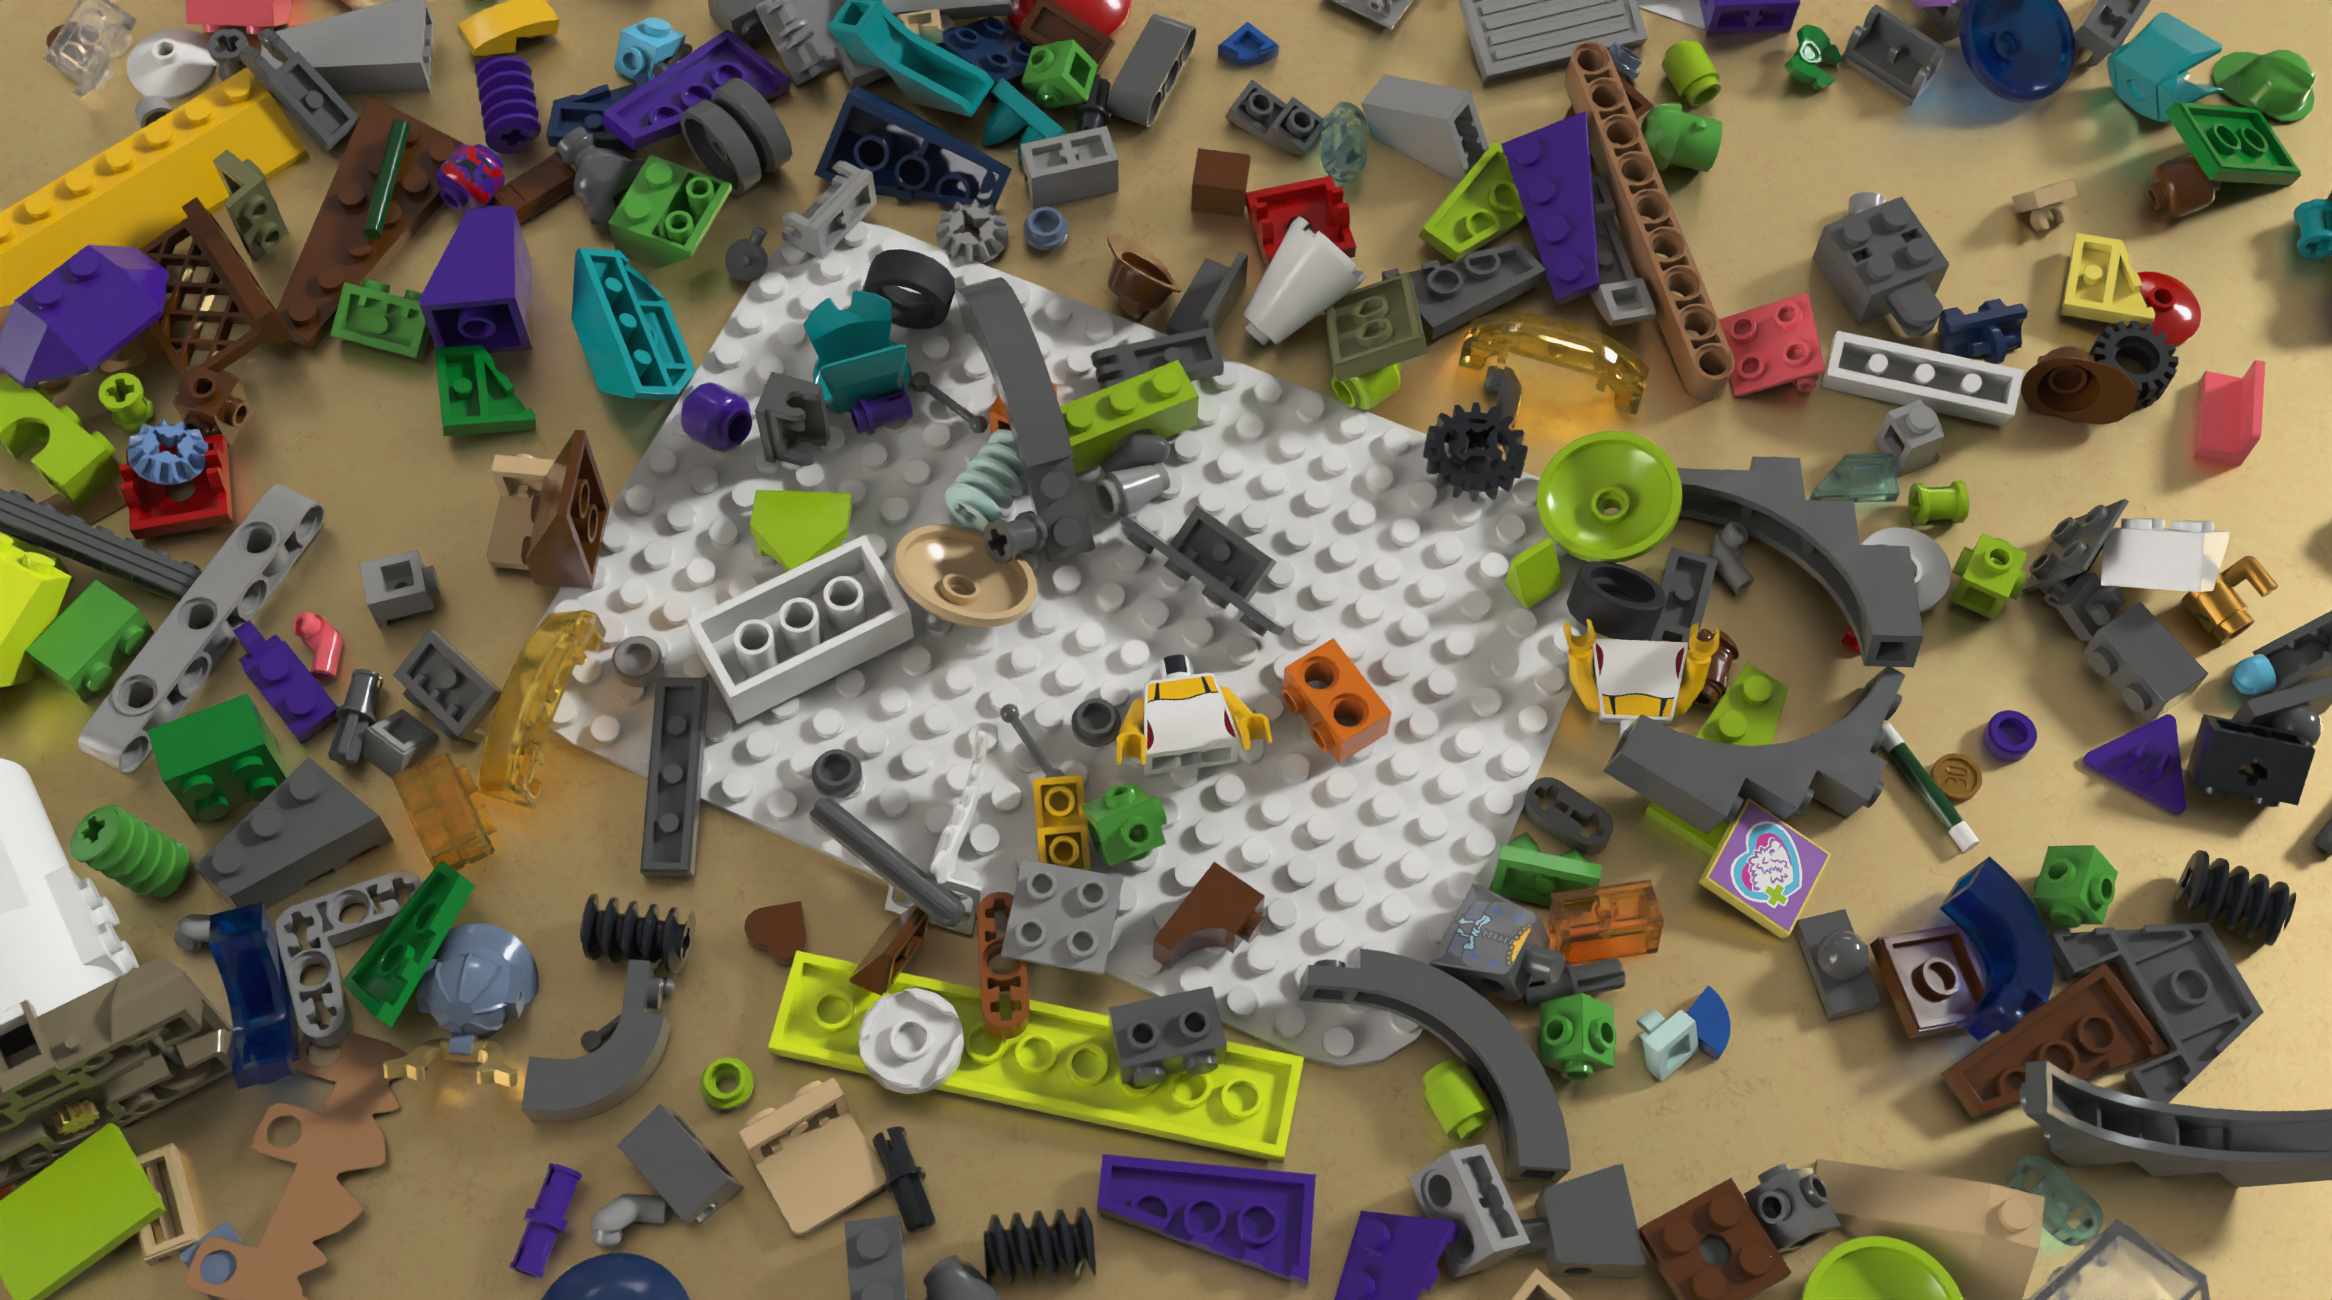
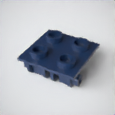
M987 17L944 32L943 43H940L941 48L984 70L995 83L986 96L994 103L999 100L991 90L1001 78L1009 84L1014 80L1022 78L1031 49L1036 47L1008 29L1006 23L994 17Z

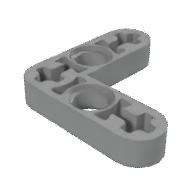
M405 870L395 871L293 905L285 909L278 917L275 924V933L297 1022L301 1031L314 1045L321 1047L334 1046L348 1035L351 1028V1015L344 987L341 984L342 980L333 948L384 931L405 905H399L396 901L399 895L398 891L407 888L409 891L407 899L409 900L422 884L420 878L413 872ZM378 896L380 898V905L384 912L378 913V909L372 900L373 897ZM356 902L366 906V912L360 921L354 924H344L339 921L340 913L345 906ZM302 922H307L309 925L306 928V935L312 949L303 950L302 944L295 936V933L298 932L297 925ZM312 964H322L327 967L325 978L315 986L300 984L301 973L306 967ZM323 1000L325 1007L333 1016L329 1019L330 1027L321 1030L317 1025L321 1017L314 1001Z

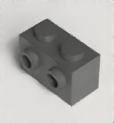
M1212 986L1109 1007V1028L1122 1084L1135 1082L1136 1086H1150L1162 1082L1166 1079V1075L1187 1071L1188 1075H1202L1217 1069L1218 1064L1225 1063L1227 1043Z

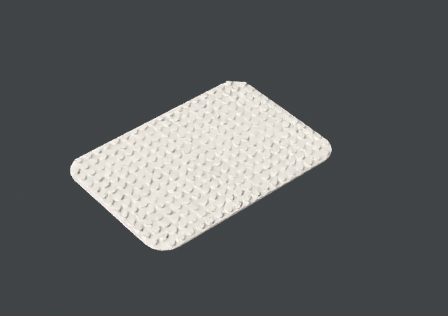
M861 220L823 260L784 241L768 258V266L764 274L759 279L752 281L610 508L593 588L561 587L535 629L524 659L526 693L545 727L573 747L648 779L656 681L644 687H631L624 684L615 672L612 657L615 648L623 640L632 636L649 637L659 645L664 658V669L660 677L706 678L709 681L700 802L882 880L884 879L811 821L809 813L814 808L815 802L820 798L828 799V797L819 793L813 784L811 773L815 761L823 753L832 749H841L853 754L861 764V784L851 795L833 800L918 868L928 871L943 830L949 823L954 808L959 803L962 791L966 786L973 763L972 752L976 733L979 730L985 731L988 737V746L981 788L973 818L958 852L955 874L950 877L983 887L980 898L981 902L984 897L995 892H1006L1014 895L1022 859L1039 862L1032 779L1045 778L1046 774L1011 723L1004 722L1000 716L1001 708L1004 705L1014 704L1020 712L1019 719L1052 767L1063 771L1065 776L1083 775L1085 804L1104 797V793L1114 786L1121 784L1134 785L1137 783L1150 797L1155 795L1158 797L1167 818V824L1161 826L1166 844L1154 848L1149 856L1141 860H1125L1113 866H1109L1095 850L1088 828L1091 871L1123 877L1119 897L1120 908L1118 918L1113 926L1104 975L1155 997L1212 986L1222 1026L1285 1053L1304 1057L1305 1061L1341 1069L1382 1063L1415 1043L1425 1028L1391 1012L1353 1004L1299 1000L1300 979L1308 964L1314 965L1315 962L1320 960H1339L1344 962L1346 967L1351 968V964L1360 948L1389 952L1430 965L1429 962L1472 884H1478L1488 890L1491 886L1501 844L1508 845L1523 810L1527 790L1537 777L1574 689L1570 682L1568 649L1570 647L1567 645L1563 626L1565 622L1569 621L1573 636H1581L1587 631V627L1579 623L1570 614L1566 602L1580 567L1589 563V561L1570 555L1554 543L1563 584L1559 590L1531 608L1523 607L1505 586L1511 559L1544 538L1547 539L1549 537L1541 523L1537 507V489L1540 478L1523 472L1521 478L1514 479L1513 487L1509 492L1499 486L1496 499L1493 500L1487 496L1486 492L1479 493L1477 502L1471 501L1470 494L1467 491H1463L1458 498L1452 497V485L1448 484L1439 489L1436 486L1439 473L1427 474L1426 472L1428 459L1423 458V450L1427 434L1359 408H1349L1341 401L1221 356L1224 363L1223 375L1191 381L1199 396L1197 426L1165 439L1169 444L1170 454L1162 465L1169 475L1170 488L1127 516L1139 521L1170 544L1195 507L1199 506L1274 559L1277 563L1249 602L1284 626L1286 629L1283 634L1278 636L1267 631L1263 637L1258 635L1239 621L1244 613L1234 605L1229 603L1226 609H1223L1204 596L1201 592L1206 585L1191 576L1188 582L1167 569L1164 564L1168 557L1154 548L1149 555L1127 539L1131 531L1120 523L1123 517L1119 515L1108 516L1099 503L1096 484L1104 479L1106 474L1101 465L1076 474L1095 549L1052 561H1047L1044 550L1036 554L1019 553L1031 567L1037 581V594L1029 612L1015 622L992 628H972L953 624L925 611L907 595L895 576L893 558L900 540L914 529L935 524L963 526L949 510L944 495L946 489L956 482L959 473L967 470L968 462L978 455L979 449L988 443L991 436L989 410L999 392L986 359L974 337L965 331L955 293L948 315L939 326L931 329L915 330L899 327L891 323L889 339L896 345L905 344L907 346V361L910 365L912 376L917 372L927 373L932 385L973 415L984 416L988 421L986 431L983 433L973 432L970 428V423L928 392L915 391L911 381L906 395H908L912 405L913 418L876 428L875 433L872 435H868L866 432L858 434L853 425L850 411L839 414L826 409L830 430V438L827 445L816 446L809 442H802L796 446L798 452L812 455L814 464L799 466L780 460L771 463L765 460L755 409L771 372L813 382V371L818 355L803 325L812 310L827 298H831L840 310L849 308L852 292L855 290L862 291L873 259L877 254L886 250L905 249L920 252L934 258L952 274L955 279V288L1002 277L1015 292L1029 320L1051 381L1057 386L1059 406L1100 390L1099 387L1102 383L1097 381L1095 374L1097 368L1093 366L1091 361V354L1095 351L1169 335L976 261L965 263V257L958 255L954 260L948 256L950 251L890 228L864 223ZM898 286V287L903 288V289H905V290H907V291L919 293V292L914 291V290H912V289H910V288ZM711 382L722 385L742 395L749 403L752 427L749 435L741 444L723 452L712 450L691 439L683 431L681 424L683 402L701 384ZM1148 429L1137 430L1126 435L1115 445L1113 452L1133 435H1150ZM1446 443L1444 449L1449 459L1452 455L1448 453L1449 445ZM1022 481L1024 491L1021 495H1011L1014 500L1013 505L1009 509L1000 508L1003 514L1001 520L1010 522L1015 520V517L1022 512L1033 511L1026 482ZM756 490L852 493V514L847 538L842 541V545L866 535L911 611L914 638L737 724L694 647L687 619L784 573V567L771 556H760L756 553L755 537L751 535L750 530ZM1333 638L1392 712L1388 733L1340 764L1330 751L1323 752L1317 746L1310 733L1311 726L1301 713L1295 715L1290 711L1281 695L1285 667ZM1180 654L1188 657L1191 675L1208 672L1214 674L1219 686L1229 688L1253 713L1267 716L1272 743L1267 744L1266 740L1254 739L1251 741L1252 749L1245 751L1239 736L1240 745L1237 763L1145 776L1144 765H1140V760L1135 757L1124 758L1122 765L1116 764V739L1102 747H1091L1081 743L1073 734L1071 720L1075 709L1080 704L1092 698H1100L1117 708L1122 725L1132 702L1144 697L1145 683L1151 680L1162 679L1160 661L1167 656ZM1319 680L1307 683L1315 689L1329 687L1326 683ZM1348 717L1336 719L1340 725L1346 727L1358 724L1355 720ZM1213 862H1216L1265 895L1262 915L1266 917V921L1262 929L1251 943L1243 940L1234 953L1222 947L1202 948L1185 955L1170 969L1153 959V939ZM947 890L964 904L966 909L964 915L970 917L973 905L972 898L967 894ZM996 911L994 916L996 929L1006 932L1007 918L1005 911Z

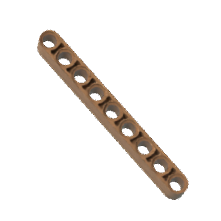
M1593 41L1582 42L1573 49L1564 79L1565 89L1575 114L1586 111L1589 118V146L1599 174H1603L1616 206V217L1640 277L1644 279L1657 313L1656 317L1683 385L1688 394L1693 398L1701 401H1712L1721 395L1735 365L1733 354L1611 55L1606 47L1600 43ZM1642 216H1647L1652 220L1644 219ZM1656 253L1663 254L1668 258H1662L1658 256ZM1671 292H1678L1682 294L1684 297L1676 296ZM1686 330L1695 331L1700 336L1691 335ZM1702 369L1711 370L1716 375H1708Z

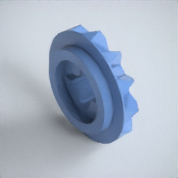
M161 418L158 425L149 426L143 423L137 435H130L127 451L128 461L132 469L139 476L150 482L163 485L180 484L195 478L204 470L207 465L205 451H208V443L203 440L200 429H189L184 420L175 425L167 424ZM159 443L161 445L164 444L168 448L177 445V455H172L168 451L159 453Z

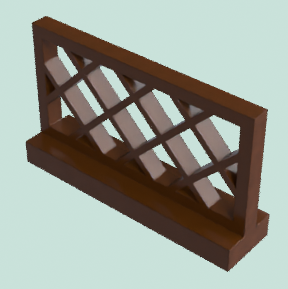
M197 197L182 206V209L188 216L186 219L139 249L166 270L168 266H182L177 282H168L166 293H172L167 308L163 311V316L149 327L183 381L187 380L194 371V369L190 371L188 367L194 350L209 351L206 361L199 366L216 372L218 369L224 370L269 338H272L280 346L294 336L219 222ZM189 236L193 238L187 255L173 254L177 244ZM196 267H211L205 283H191ZM186 294H201L195 311L180 310ZM215 295L230 296L224 312L209 311ZM176 321L191 322L185 338H170ZM204 323H220L214 340L199 339ZM233 324H247L252 328L251 331L236 341L228 340Z

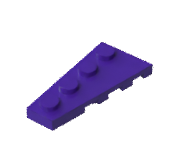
M1586 111L1501 144L1557 305L1596 292L1599 285H1601L1598 242L1595 229V201L1591 174L1589 118Z
M1361 1211L1334 1300H1418L1422 1290L1430 1291L1440 1272L1435 1265L1446 1244L1453 1247L1462 1229L1451 1220Z

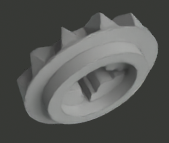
M975 198L971 204L961 205L957 201L952 210L949 212L943 211L941 220L936 226V236L939 247L950 251L948 255L950 258L955 260L960 255L965 257V263L976 261L982 264L994 259L1003 251L1008 240V228L1005 215H1000L993 203L989 206L981 205ZM965 222L971 223L974 228H979V242L970 232H965Z

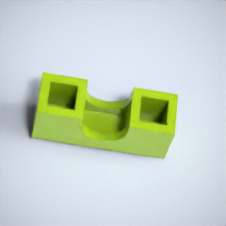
M1179 360L1060 406L1073 451L1071 458L1076 474L1100 465L1104 459L1113 453L1115 445L1123 437L1134 431L1148 429L1150 435H1158L1166 439L1197 426L1199 396Z
M8 375L0 381V446L16 459L32 445L48 442L45 448L31 459V462L49 487L75 508L80 509L108 483L121 474L118 465L112 457L116 453V449L98 431L93 432L91 435L83 429L85 425L82 420L69 407L63 405L58 409L52 404L53 398L39 383L37 386L24 388Z

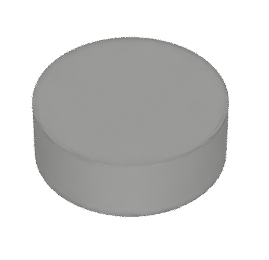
M629 637L619 643L613 652L612 662L618 678L628 686H648L654 683L656 678L660 677L663 672L664 658L661 649L649 637Z

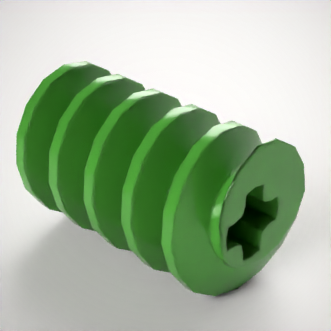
M116 805L102 806L86 815L77 825L70 842L72 857L81 863H86L96 871H101L106 877L115 879L122 886L129 887L138 895L169 896L185 879L189 869L190 855L184 845Z

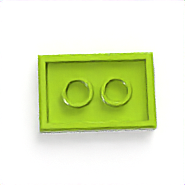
M108 1123L0 1201V1277L13 1300H45L167 1211L118 1126Z

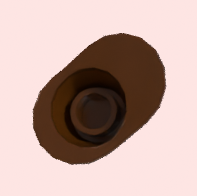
M1110 234L1108 236V245L1115 256L1108 278V287L1112 293L1118 296L1119 305L1131 317L1139 318L1145 311L1155 312L1164 304L1172 292H1182V289L1174 282L1162 261L1151 251L1128 237L1119 234Z
M2074 346L2060 347L2051 350L2044 356H2040L2036 365L2027 371L2021 384V396L2026 405L2034 411L2089 424L2104 425L2118 422L2128 416L2137 403V389L2133 380L2118 368L2096 362L2091 354L2084 349Z

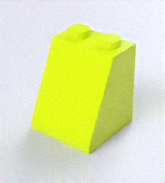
M0 533V688L32 680L37 666L25 650L55 621L72 577L55 568V562L49 557L34 552H24L13 546V539Z

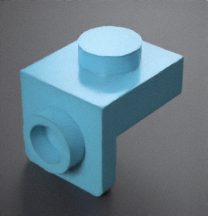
M647 18L642 22L621 30L615 70L633 80L635 75L648 74L650 81L657 76L659 61L683 51L686 34L671 28L667 21L659 18Z

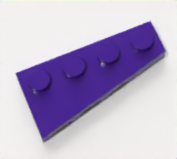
M726 29L605 110L602 115V125L630 148L637 150L682 133L680 124L681 113L699 100L711 102L713 90L730 78L738 77L749 83L765 100L789 92L791 79L730 30Z
M1103 1154L1097 1203L1098 1213L1291 1281L1308 1285L1316 1174Z

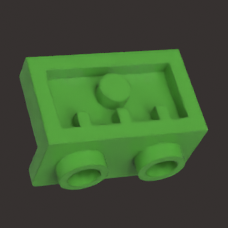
M363 278L361 286L344 282L330 336L419 360L424 359L430 331L420 308L422 293L406 289L404 297L389 294L390 285Z

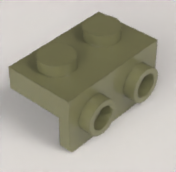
M226 150L213 160L230 196L224 202V205L248 255L256 260L268 250L275 248L289 232L262 171L251 160L245 159L242 162Z

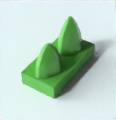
M1525 832L1511 840L1508 845L1501 844L1491 891L1502 897L1590 915L1601 878L1602 865L1589 863L1576 849L1567 851L1560 856L1541 853L1535 840Z

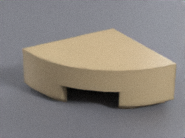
M939 9L905 13L896 16L901 23L920 37L931 43H943Z

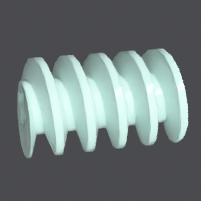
M998 429L993 432L988 443L983 445L979 449L978 455L968 462L967 470L960 472L956 482L946 489L944 495L946 504L955 518L965 527L984 532L989 521L1002 519L1003 514L1000 508L1009 509L1013 505L1014 500L1011 495L1018 496L1024 491L1022 481L1026 482L1012 432L1008 429Z

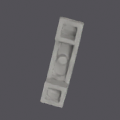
M1603 174L1592 176L1601 285H1599L1598 291L1590 295L1599 312L1610 326L1655 319L1657 313L1644 279H1636L1615 225L1616 206Z

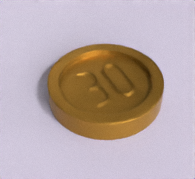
M1952 753L1942 756L1937 760L1930 774L1951 802L1970 800L1976 795L1982 784L1980 768L1972 759L1962 754Z

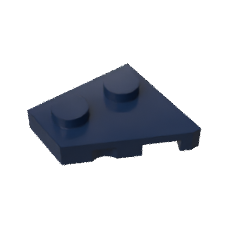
M648 74L633 76L635 83L611 91L606 84L590 89L582 95L573 94L554 100L546 133L549 147H557L559 142L569 132L583 126L589 134L595 135V146L597 148L637 153L638 149L633 150L602 125V115L605 110L649 81Z

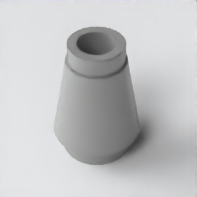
M1161 463L1107 472L1104 479L1097 482L1096 493L1102 509L1108 516L1119 515L1124 517V515H1129L1163 491L1170 488V479L1165 467Z

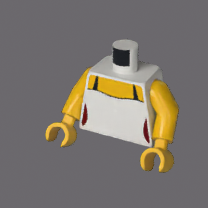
M1586 619L1588 628L1586 633L1581 636L1572 635L1569 621L1565 622L1563 626L1566 642L1570 647L1568 649L1570 682L1586 709L1593 713H1598L1599 722L1620 723V737L1641 714L1663 725H1669L1673 717L1685 714L1704 688L1712 659L1711 655L1717 652L1719 648V629L1715 628L1713 639L1708 642H1701L1696 638L1698 623L1690 628V650L1688 652L1687 642L1597 639L1590 619Z
M1180 654L1170 655L1163 658L1159 663L1162 679L1151 680L1145 683L1144 697L1133 701L1125 716L1116 739V764L1122 765L1124 758L1135 757L1140 760V765H1144V775L1147 776L1237 763L1240 745L1239 736L1245 751L1252 749L1251 741L1254 739L1266 740L1267 744L1272 743L1269 720L1263 714L1253 713L1229 688L1219 686L1214 674L1208 672L1191 675L1187 656Z

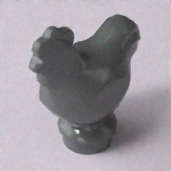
M580 126L569 132L559 142L556 151L563 157L562 162L564 164H574L576 166L577 172L573 189L580 201L587 206L586 210L592 217L591 224L599 226L602 231H607L610 229L608 222L616 210L614 200L623 192L629 190L646 161L639 158L629 159L613 149L597 148L595 146V135L589 134L583 126Z

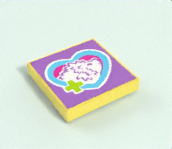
M1748 798L1743 801L1736 816L1730 822L1698 883L1783 939L1790 935L1831 854Z

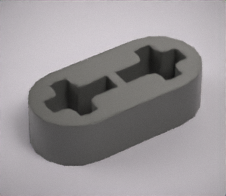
M1543 777L1535 780L1529 786L1525 796L1523 811L1527 819L1535 826L1572 850L1576 849L1582 855H1595L1606 848L1613 832V821L1602 807L1555 778ZM1548 795L1553 796L1556 799L1554 806H1549L1546 810L1538 806L1540 799L1544 800ZM1590 822L1598 826L1596 834L1592 833L1588 838L1580 834L1582 826L1586 827Z

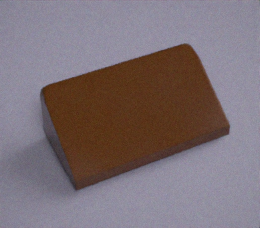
M914 904L892 921L850 976L849 982L881 996L886 993L924 941L930 916Z

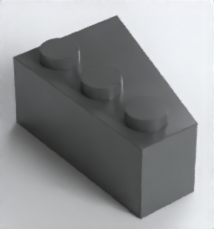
M308 757L194 865V868L212 891L247 920L305 889L304 883L332 868L336 872L349 865L350 862L348 860L375 845L381 848L394 841L377 813Z

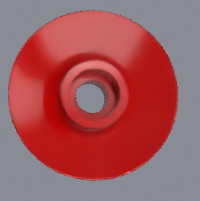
M2152 271L2137 272L2142 283L2140 292L2147 308L2153 307L2155 312L2152 324L2155 328L2151 334L2157 337L2163 332L2168 336L2164 343L2165 346L2173 343L2175 347H2178L2188 342L2196 333L2201 322L2200 305L2193 292L2181 281L2167 274Z

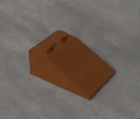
M584 430L574 431L545 475L541 495L535 494L532 500L531 519L534 526L531 536H526L523 540L521 558L523 565L528 566L534 583L538 585L593 588L610 505L586 431Z

